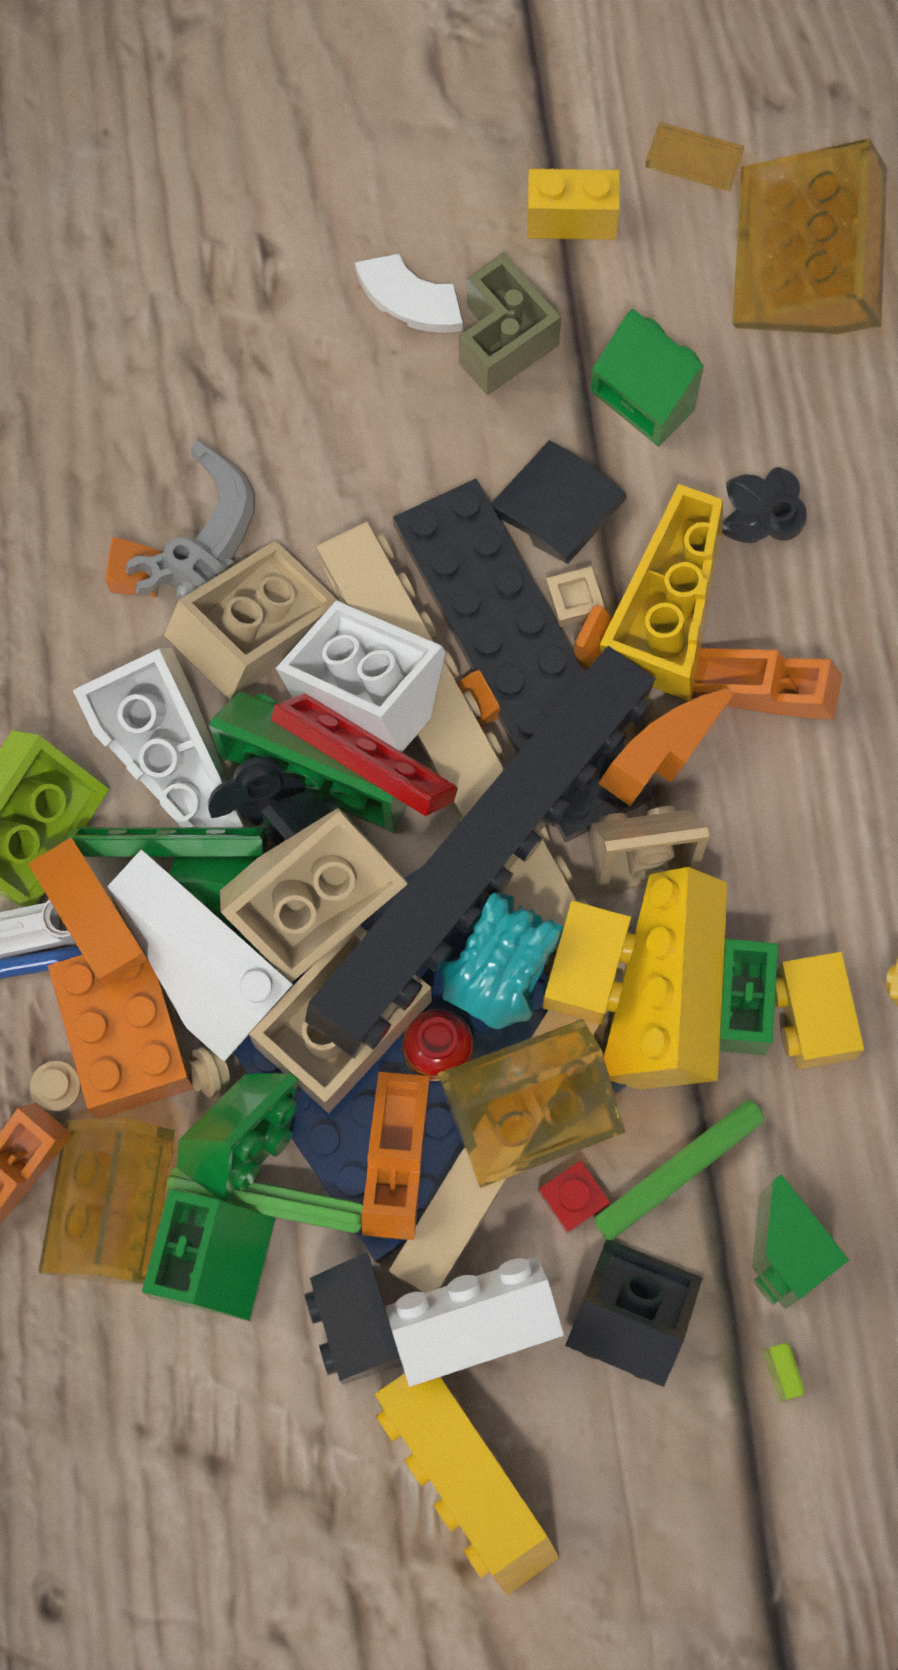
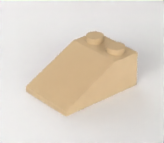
M275 540L179 599L164 636L229 700H232L239 692L245 691L274 669L332 604L339 600Z
M672 806L651 809L646 813L647 816L627 818V815L624 813H613L600 817L597 823H591L589 833L598 893L647 887L649 875L684 867L698 870L710 838L708 827L690 810L676 811L675 807Z
M337 808L257 858L220 890L221 913L292 983L402 890L408 882L349 818Z

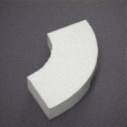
M399 254L355 262L356 274L364 292L383 313L387 312L395 318L406 322L408 327L421 331L435 333L463 331V322L453 284H434L419 279L405 267Z

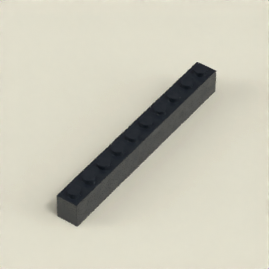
M607 646L309 1001L305 1022L354 1059L365 1046L373 1050L389 1031L391 1023L387 1019L394 1010L399 1007L405 1011L420 993L423 987L418 982L428 969L436 973L446 962L454 948L449 944L459 931L467 935L473 929L476 922L482 916L483 909L479 907L489 894L497 893L500 895L513 877V873L509 871L518 858L526 862L533 855L543 839L538 834L544 826L549 823L555 827L563 818L571 805L567 798L575 788L583 792L589 786L599 771V767L595 764L604 754L611 758L616 753L627 736L623 729L630 721L637 725L642 721L654 702L648 696L656 678L610 646Z

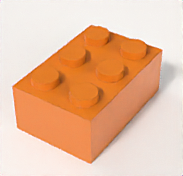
M83 954L48 965L86 1106L97 1120L194 1089L187 1071L186 1059L166 991L148 960L105 987L100 983Z

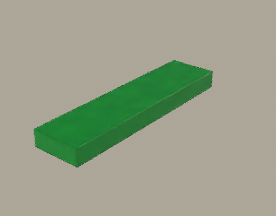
M74 827L63 839L64 842L72 837L83 857H135L140 850H143L149 857L262 856L268 846V833L265 827Z

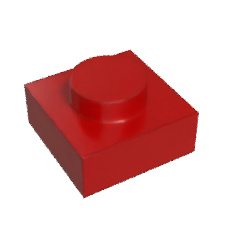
M581 1160L538 1189V1193L566 1234L610 1205L609 1200Z

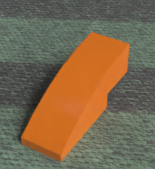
M701 648L692 698L728 689L734 694L726 705L729 707L775 715L834 720L842 674L831 659L784 658L779 650Z
M722 689L702 695L675 707L653 721L628 743L612 762L598 784L631 806L654 772L671 783L734 694L728 689Z
M72 837L28 863L103 987L148 960Z
M388 1072L378 1073L362 1209V1236L406 1240L415 1239L430 1076Z
M36 1102L17 1108L0 1132V1224L35 1185L73 1135Z

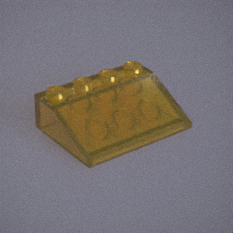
M870 138L741 167L732 324L735 328L842 334L880 327L882 325L887 167Z

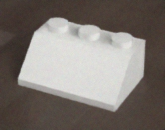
M336 600L276 667V670L292 698L306 693L400 752H403L431 719L446 652L443 646Z
M538 1257L512 1259L503 1263L497 1270L479 1276H460L452 1280L445 1287L427 1293H408L400 1297L396 1303L385 1306L409 1387L564 1336L549 1282Z

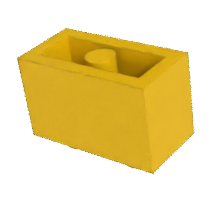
M528 170L527 239L616 240L620 211L619 170Z
M571 900L545 992L543 1009L602 1025L606 1010L616 1013L624 984L614 980L619 962L629 965L637 935L627 932L631 919L630 916Z
M842 952L782 962L776 973L775 1007L784 1009L787 1027H782L781 1034L786 1056H794L797 1070L856 1060L864 1051V1045Z

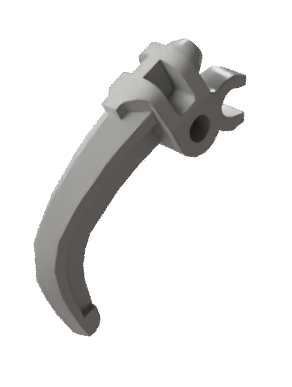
M198 440L192 445L191 455L193 459L207 470L215 481L219 493L218 502L209 521L194 541L184 537H177L166 544L163 553L152 557L135 556L126 563L125 571L128 576L137 572H145L150 576L149 579L136 583L135 592L137 596H148L156 591L159 585L167 583L176 590V597L179 600L230 569L233 563L231 558L239 547L252 518L254 492L245 475L221 454Z

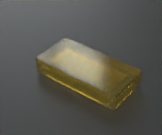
M659 122L646 158L645 167L730 192L745 146Z

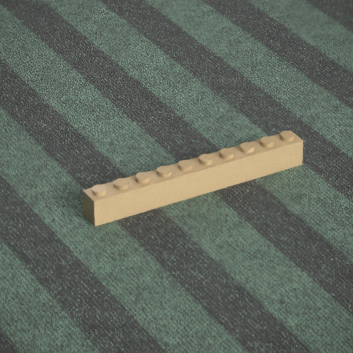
M368 522L316 546L320 566L341 603L432 642V639L437 637L436 630L427 613L424 611L418 614L411 602L415 598V593L404 572L396 575L389 561L393 560L394 556L386 538L382 533L375 536ZM445 651L431 719L414 737V740L431 771L453 783L458 788L454 802L450 806L460 823L504 770L499 761L504 755L495 735L491 731L484 734L476 720L481 717L479 707L469 691L463 694L454 680L459 677L458 670L450 654ZM544 826L538 834L543 838L540 845L526 862L518 858L509 869L513 873V877L501 894L506 893L507 895L514 896V911L521 905L526 910L533 909L536 915L541 916L543 922L552 919L555 923H559L564 927L571 900L586 905L588 903L584 898L576 901L568 886L569 883L573 882L566 863L560 855L553 858L544 843L550 840ZM558 946L549 954L545 966L554 962Z

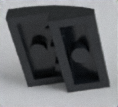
M549 440L497 496L491 505L499 519L529 534L535 547L569 564L622 505L627 496L621 488L596 468Z

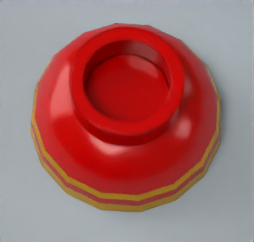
M431 1009L420 1013L405 1030L402 1036V1053L406 1064L416 1075L430 1076L429 1081H446L457 1077L468 1067L474 1055V1038L470 1027L459 1015L446 1009Z

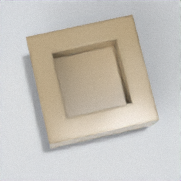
M592 566L546 578L547 592L559 628L586 621L592 607H595L596 604L605 609Z

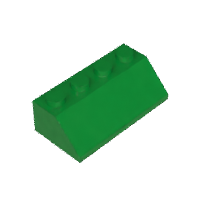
M239 692L213 716L209 727L219 758L237 766L256 756L273 758L281 764L283 772L299 777L303 781L306 791L312 789L321 800L329 797L341 811L389 832H395L407 805L271 720L273 709L276 704H279L274 699L263 694H255L252 697Z

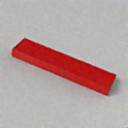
M304 693L274 706L271 716L273 722L425 817L454 802L458 791L456 785L308 694Z

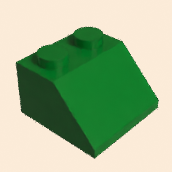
M780 1174L766 1187L759 1197L752 1268L758 1274V1277L754 1279V1283L762 1295L772 1305L779 1301L783 1308L786 1309L837 1271L849 1259L783 1175Z

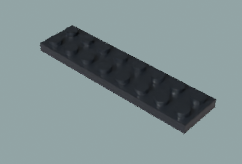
M473 479L393 516V525L473 672L481 671L501 709L498 712V719L516 753H518L584 675V671L478 480ZM624 743L621 744L611 758L604 754L595 764L599 767V771L583 792L575 788L567 798L571 805L556 825L565 843L590 831L591 823H597L598 819L602 816L613 813L625 814L652 800L653 795L647 784L631 806L598 784L612 762L626 747Z

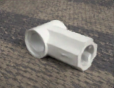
M50 900L42 904L0 912V958L62 945L72 947L77 946L68 930L60 931L59 922L61 918Z

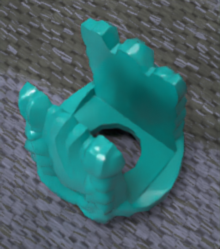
M494 893L488 898L482 911V917L475 924L474 933L467 939L466 949L460 953L458 959L446 961L440 969L443 980V999L463 1009L473 1017L480 1019L487 1026L498 1030L511 1026L516 1022H524L531 1019L534 1011L530 997L544 969L549 954L559 945L564 928L552 919L543 922L541 916L536 915L533 909L526 910L520 905L514 911V896L507 895L506 893L500 895Z

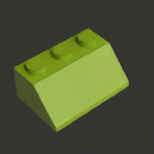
M15 730L10 732L0 747V896L23 908L37 905L45 892L28 863L61 844L74 827H86L108 793L109 788L40 735Z

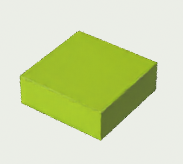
M787 1342L762 1351L779 1403L804 1395L805 1388L790 1344L787 1345Z

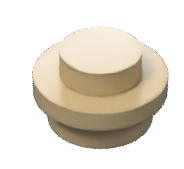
M204 1047L192 1051L191 1062L187 1063V1071L193 1088L196 1091L202 1090L209 1098L219 1095L221 1088L228 1086L230 1083V1074L226 1061L224 1062L212 1050H206Z
M51 1061L41 1065L34 1072L30 1080V1094L33 1101L49 1112L67 1110L75 1104L81 1093L78 1073L65 1062Z

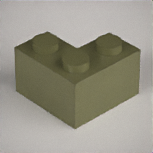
M504 253L467 277V307L478 318L479 322L459 335V364L488 396L559 346L561 316Z

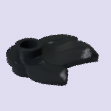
M775 467L767 475L766 479L750 474L730 479L726 484L728 497L736 510L723 521L722 534L743 543H755L769 535L780 541L790 540L798 536L807 522V511L804 503L799 499L801 487L796 476L786 469ZM789 513L785 517H777L779 514Z
M256 756L242 763L236 769L232 779L218 785L211 792L208 799V810L211 818H218L238 809L243 816L258 826L264 822L261 813L264 808L272 803L302 793L306 789L299 777L283 772V768L277 760L270 757Z

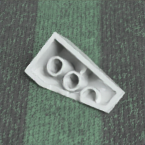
M159 648L73 690L93 734L105 747L108 746L127 766L126 769L136 780L139 779L160 801V805L181 827L245 826L238 809L222 817H210L208 810L210 794L218 785L226 782L227 778L194 693L173 648Z
M140 850L107 886L185 1027L225 1062L293 984L143 850Z

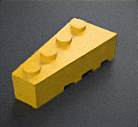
M678 484L603 636L600 650L602 653L607 646H610L656 678L652 688L691 701L723 532V499Z
M691 867L649 875L635 931L637 937L629 965L627 964L623 979L624 984L614 1015L599 1078L619 1084H626V1086L638 1090L718 1081L727 882Z
M404 1373L374 1394L384 1409L375 1415L392 1442L402 1437L411 1450L412 1454L404 1459L405 1463L421 1487L431 1481L441 1496V1499L435 1502L433 1506L450 1532L461 1527L471 1542V1545L466 1547L463 1552L481 1579L491 1573L505 1595L508 1596L559 1559L548 1536L441 1377L409 1387L406 1374Z

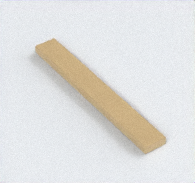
M619 962L614 978L615 981L623 983L627 964ZM548 1010L416 1225L415 1239L407 1240L389 1269L390 1274L423 1293L443 1287L601 1026L600 1024ZM607 1010L605 1011L603 1021L609 1012Z

